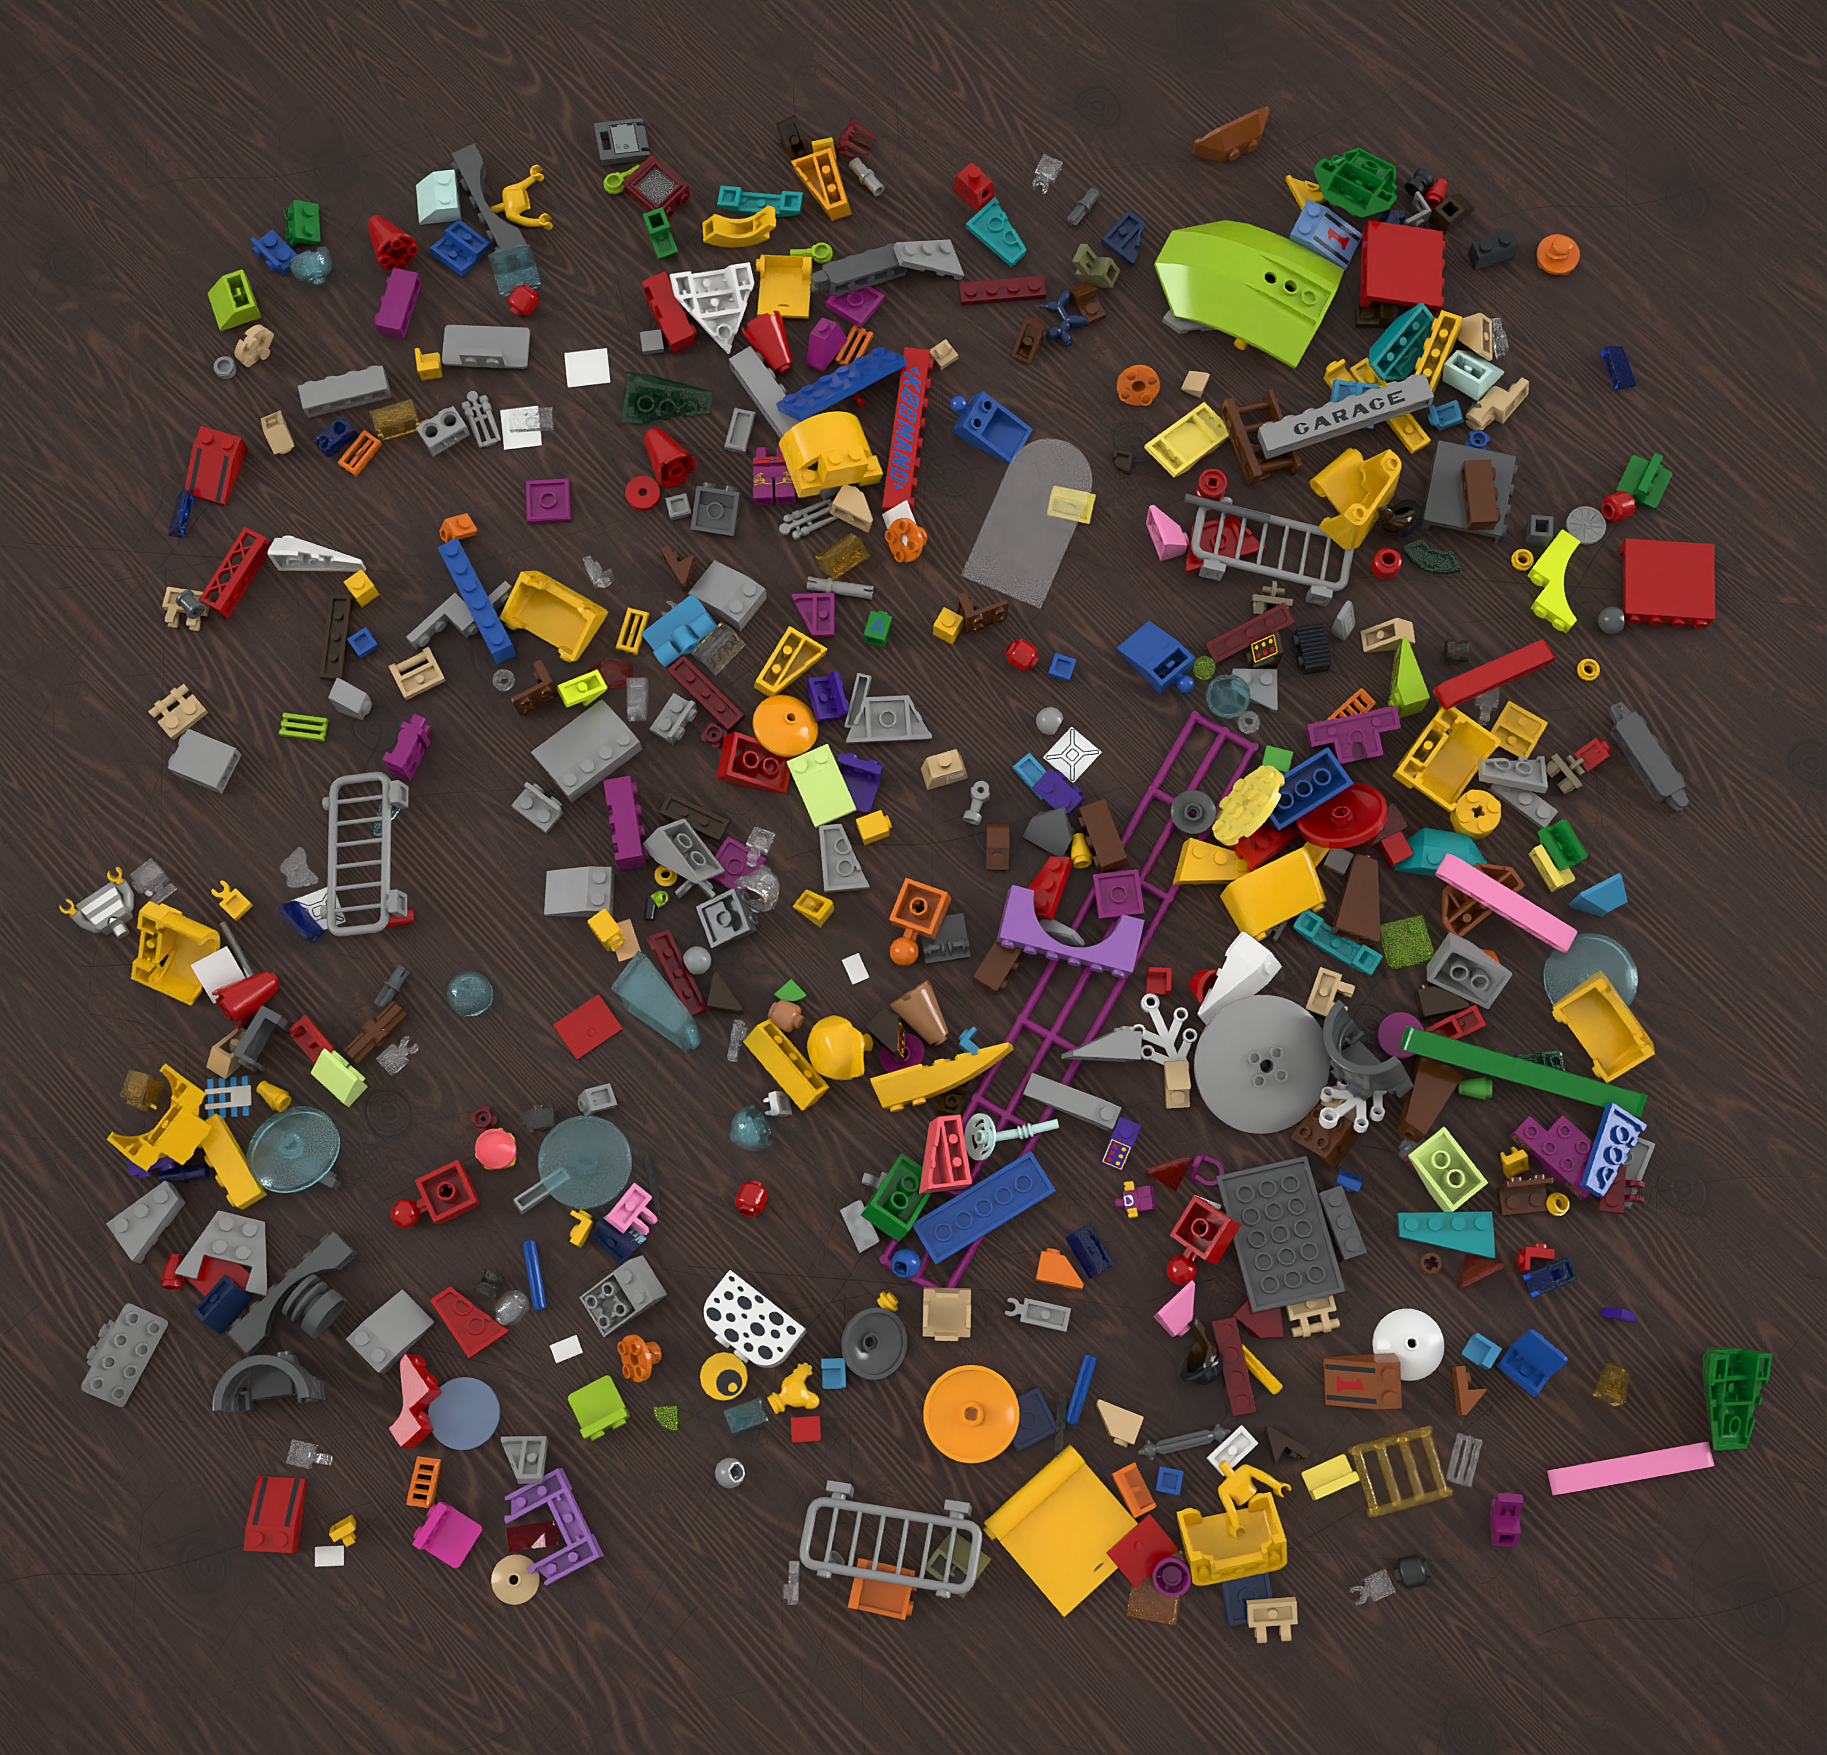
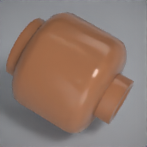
M784 999L778 1003L774 1002L768 1013V1019L786 1033H791L795 1028L799 1029L804 1019L801 1016L800 1006Z

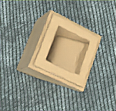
M1189 371L1181 390L1201 398L1209 381L1210 374Z

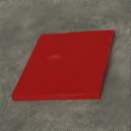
M599 994L553 1024L577 1060L623 1030Z
M204 1256L197 1280L185 1278L206 1296L224 1275L230 1277L238 1287L245 1291L250 1273L240 1264Z
M1148 1514L1108 1550L1106 1554L1130 1583L1137 1588L1153 1573L1156 1564L1161 1559L1172 1556L1178 1548L1153 1517Z

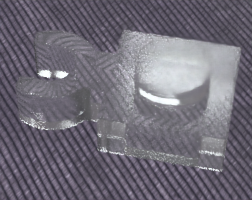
M1043 154L1035 170V176L1037 177L1033 180L1032 189L1035 190L1036 186L1041 184L1043 185L1042 193L1045 194L1048 191V181L1055 182L1063 162Z
M1499 317L1491 319L1492 352L1495 353L1496 359L1505 358L1509 350L1505 330L1502 329V322Z
M734 1019L727 1054L729 1061L737 1062L741 1042L747 1038L748 1028L745 1027L743 1020Z
M409 1035L402 1038L399 1047L392 1043L376 1057L378 1062L391 1076L409 1062V1059L406 1057L407 1054L415 1053L419 1049L417 1044L407 1048V1042L412 1039Z
M789 1561L788 1584H784L783 1598L788 1599V1605L799 1604L800 1561Z
M1386 1569L1379 1570L1362 1578L1365 1586H1352L1349 1589L1350 1593L1355 1591L1361 1593V1598L1354 1602L1355 1605L1365 1603L1369 1596L1372 1602H1375L1396 1592Z

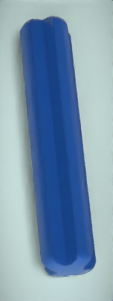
M530 1240L523 1243L532 1303L534 1310H542L547 1305L536 1242Z
M1091 1355L1084 1356L1066 1415V1423L1072 1425L1078 1424L1097 1361Z

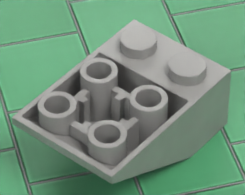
M642 1255L626 1261L579 1298L603 1337H606L664 1298L667 1293Z

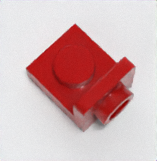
M1595 738L1574 753L1577 759L1581 757L1584 759L1582 765L1589 772L1605 759L1612 756L1609 752L1612 748L1605 739L1600 741L1599 738Z

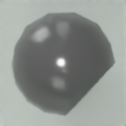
M1612 606L1605 608L1598 617V626L1601 631L1612 635L1619 633L1624 628L1623 610Z

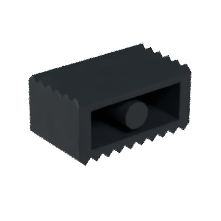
M1509 228L1508 231L1504 230V232H1497L1492 236L1481 237L1477 241L1473 240L1467 256L1473 269L1477 270L1513 258L1519 244L1512 229Z
M1324 624L1297 627L1292 635V644L1294 648H1298L1299 655L1296 656L1298 668H1302L1303 675L1329 671L1332 661Z

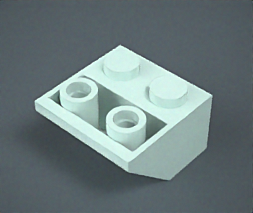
M1457 350L1444 363L1442 381L1478 401L1504 374V371L1470 351Z

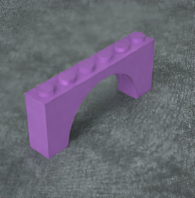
M1015 885L1009 888L996 942L1002 943L1001 946L1010 949L1015 947L1023 948L1025 953L1036 955L1038 952L1045 954V957L1050 960L1058 961L1059 958L1064 959L1073 966H1081V964L1090 966V970L1095 972L1109 971L1112 972V976L1118 978H1125V976L1128 977L1133 973L1145 920L1122 914L1118 918L1112 934L1103 942L1090 947H1070L1051 938L1040 926L1034 911V890Z

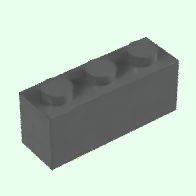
M1342 1185L1320 1192L1318 1197L1340 1262L1367 1253Z

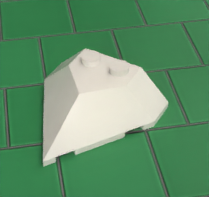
M750 262L730 265L725 269L695 274H691V271L670 274L674 297L729 354L732 348L731 344L734 336L737 334L747 306L746 302L754 286Z

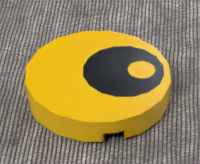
M726 1352L714 1354L702 1366L700 1374L701 1385L705 1392L714 1399L722 1401L734 1399L746 1387L748 1379L747 1368L742 1360L734 1354Z

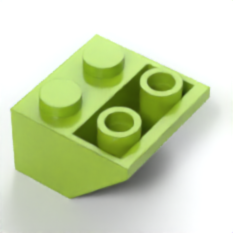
M243 269L222 276L208 292L220 331L261 318L250 282Z

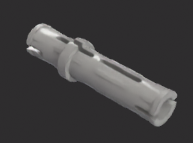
M808 576L807 590L872 600L874 586L835 581L830 577L822 579Z

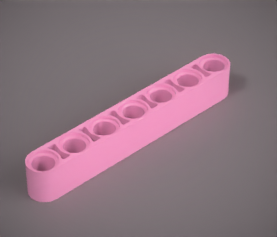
M1446 854L1435 873L1443 881L1559 951L1566 953L1578 933L1571 926L1454 855Z
M1708 1441L1548 1470L1547 1474L1552 1495H1558L1715 1465Z

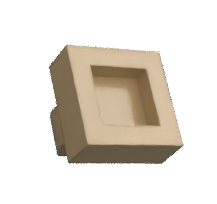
M946 339L930 349V357L934 359L940 370L958 359V354Z

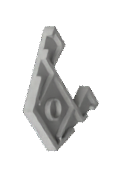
M218 1210L176 1269L175 1274L197 1280L204 1256L252 1267L245 1291L266 1297L268 1289L265 1222Z

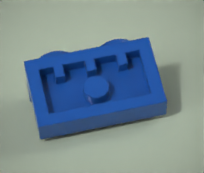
M273 229L258 241L254 237L250 239L254 246L251 248L258 258L263 257L266 260V265L273 273L277 271L281 276H284L301 262L300 257Z

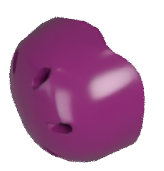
M1173 1556L1161 1559L1153 1571V1583L1156 1590L1167 1597H1177L1187 1592L1191 1584V1574L1187 1564L1180 1558Z

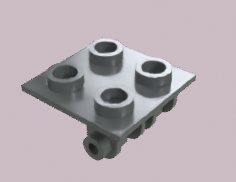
M963 913L946 915L936 940L921 936L925 964L971 957Z

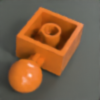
M905 878L889 918L893 926L905 929L903 937L896 939L890 946V957L894 963L900 966H908L916 961L919 949L915 941L918 935L936 940L952 899L948 892ZM924 906L925 909L918 913L917 908L921 909Z

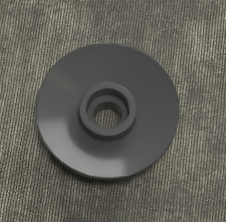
M1189 790L1179 794L1171 806L1173 823L1179 830L1188 834L1205 832L1212 826L1216 817V808L1212 799L1205 793L1197 790ZM1194 811L1196 817L1191 818L1188 813Z

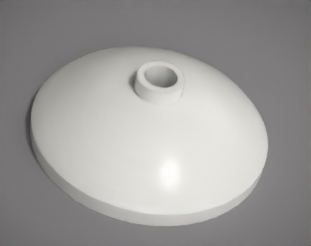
M1415 1309L1393 1311L1378 1323L1373 1334L1372 1346L1374 1354L1395 1353L1400 1361L1401 1380L1414 1381L1427 1377L1436 1370L1443 1358L1444 1339L1442 1332L1436 1322L1421 1311ZM1409 1339L1415 1341L1414 1348L1408 1346L1407 1342Z

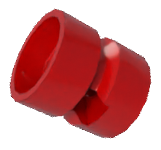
M1217 469L1204 471L1198 481L1196 496L1219 502L1220 498L1224 497L1227 487L1225 475Z

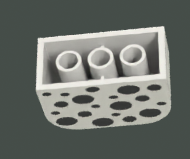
M731 1270L714 1289L704 1306V1318L707 1325L717 1334L715 1339L727 1349L730 1345L736 1349L733 1353L745 1363L750 1360L763 1368H773L782 1364L807 1333L804 1327Z

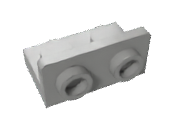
M673 693L651 726L650 732L673 745L676 739L680 740L684 735V727L688 721L692 722L697 714L695 702L692 700L689 702Z
M526 782L524 784L525 790L511 806L548 834L564 814L561 809L562 804L552 796L550 799L543 794L545 791L537 784L530 785Z

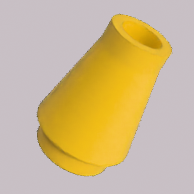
M1083 833L1072 835L1071 859L1074 867L1086 868L1092 864L1091 860L1093 857Z
M262 1081L256 1089L274 1111H284L291 1102L289 1092L269 1084L267 1081Z

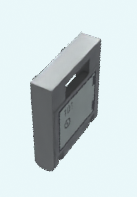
M643 118L594 123L601 166L645 161L651 156ZM609 135L611 150H603L601 140L608 139Z

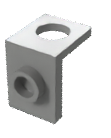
M1418 191L1415 193L1412 201L1418 214L1406 219L1403 224L1405 226L1421 228L1428 222L1432 212ZM1418 200L1422 204L1423 210L1421 209Z
M687 880L675 891L676 896L679 899L682 898L695 883ZM708 880L696 884L710 899L717 897L712 891L714 887Z

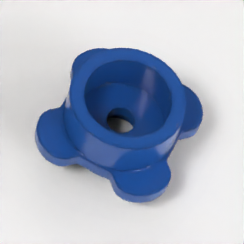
M1472 430L1469 432V440L1465 443V446L1486 450L1485 446L1489 442L1490 437L1482 431Z

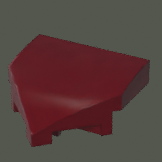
M1246 1295L1238 1310L1234 1311L1230 1316H1236L1237 1321L1249 1332L1251 1337L1256 1336L1258 1339L1284 1337L1281 1308L1252 1314L1248 1296Z

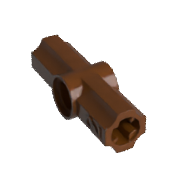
M392 1001L377 1017L371 1018L361 1028V1033L344 1051L356 1063L360 1064L376 1047H381L389 1040L392 1035L391 1032L408 1014L395 1001Z

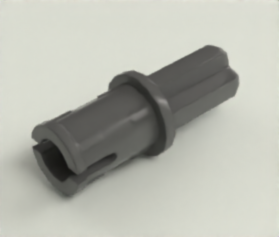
M1089 188L1084 197L1076 202V207L1067 217V221L1071 226H1077L1082 218L1091 212L1090 208L1100 198L1097 190Z
M397 965L389 980L384 981L385 986L374 1000L375 1005L385 1009L396 992H400L399 988L410 972L408 970L405 971L404 967Z

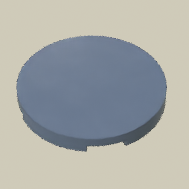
M460 1377L446 1382L440 1387L442 1393L429 1405V1423L434 1429L432 1433L442 1444L452 1449L471 1450L483 1445L494 1434L500 1421L501 1408L497 1395L486 1383L475 1378Z

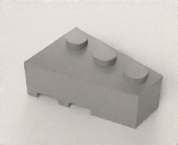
M164 1181L106 1224L131 1261L141 1264L146 1253L152 1245L156 1244L159 1240L158 1237L166 1226L170 1225L186 1202L172 1183Z

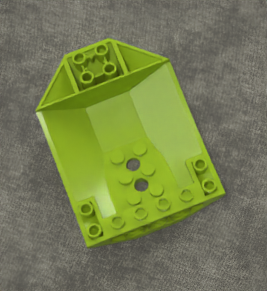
M1229 220L1173 230L1154 264L1174 317L1178 316L1234 336L1259 348L1294 369L1318 329L1345 270L1287 238L1250 224ZM1265 275H1273L1275 283H1268L1265 280ZM1285 285L1292 286L1294 292L1288 291L1285 288Z

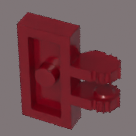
M1619 1166L1617 1175L1604 1196L1599 1197L1598 1212L1623 1215L1624 1202H1644V1197L1641 1195L1625 1194V1187L1642 1189L1645 1187V1183L1639 1180H1626V1167Z

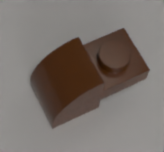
M987 823L986 869L1009 870V823Z

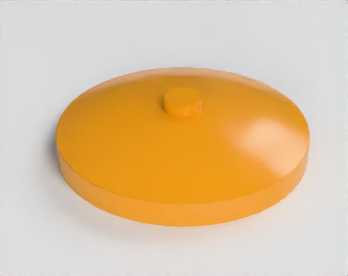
M977 1365L960 1366L947 1371L939 1377L927 1394L923 1413L925 1428L932 1443L947 1457L964 1463L984 1462L1002 1453L1016 1434L1020 1415L1018 1401L1010 1384L995 1371Z

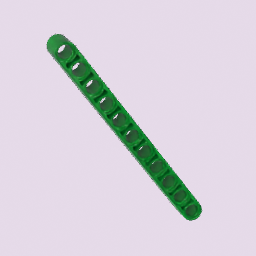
M1406 1026L1400 1049L1604 1108L1606 1104L1614 1103L1629 1114L1640 1118L1648 1096L1637 1091L1410 1026Z

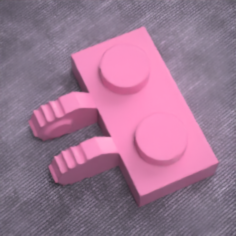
M636 1183L629 1188L605 1218L606 1221L622 1233L632 1225L633 1229L642 1235H647L649 1228L637 1218L639 1214L642 1219L651 1225L658 1221L657 1217L645 1207L652 1196Z

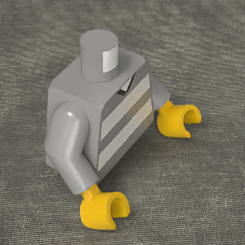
M116 867L119 876L114 877L108 871L107 877L111 882L76 905L78 909L74 908V904L70 899H66L71 904L69 909H63L61 905H59V908L63 913H70V917L81 928L93 933L102 932L105 935L114 932L116 937L121 939L130 933L125 923L133 918L131 911L134 908V893L127 881L121 878L122 869Z

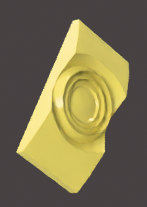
M1203 402L1148 442L1144 448L1173 477H1177L1188 471L1201 458L1214 452L1229 438V434L1224 421Z

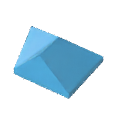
M1618 873L1581 892L1569 903L1570 907L1603 917L1609 911L1627 903L1621 874Z

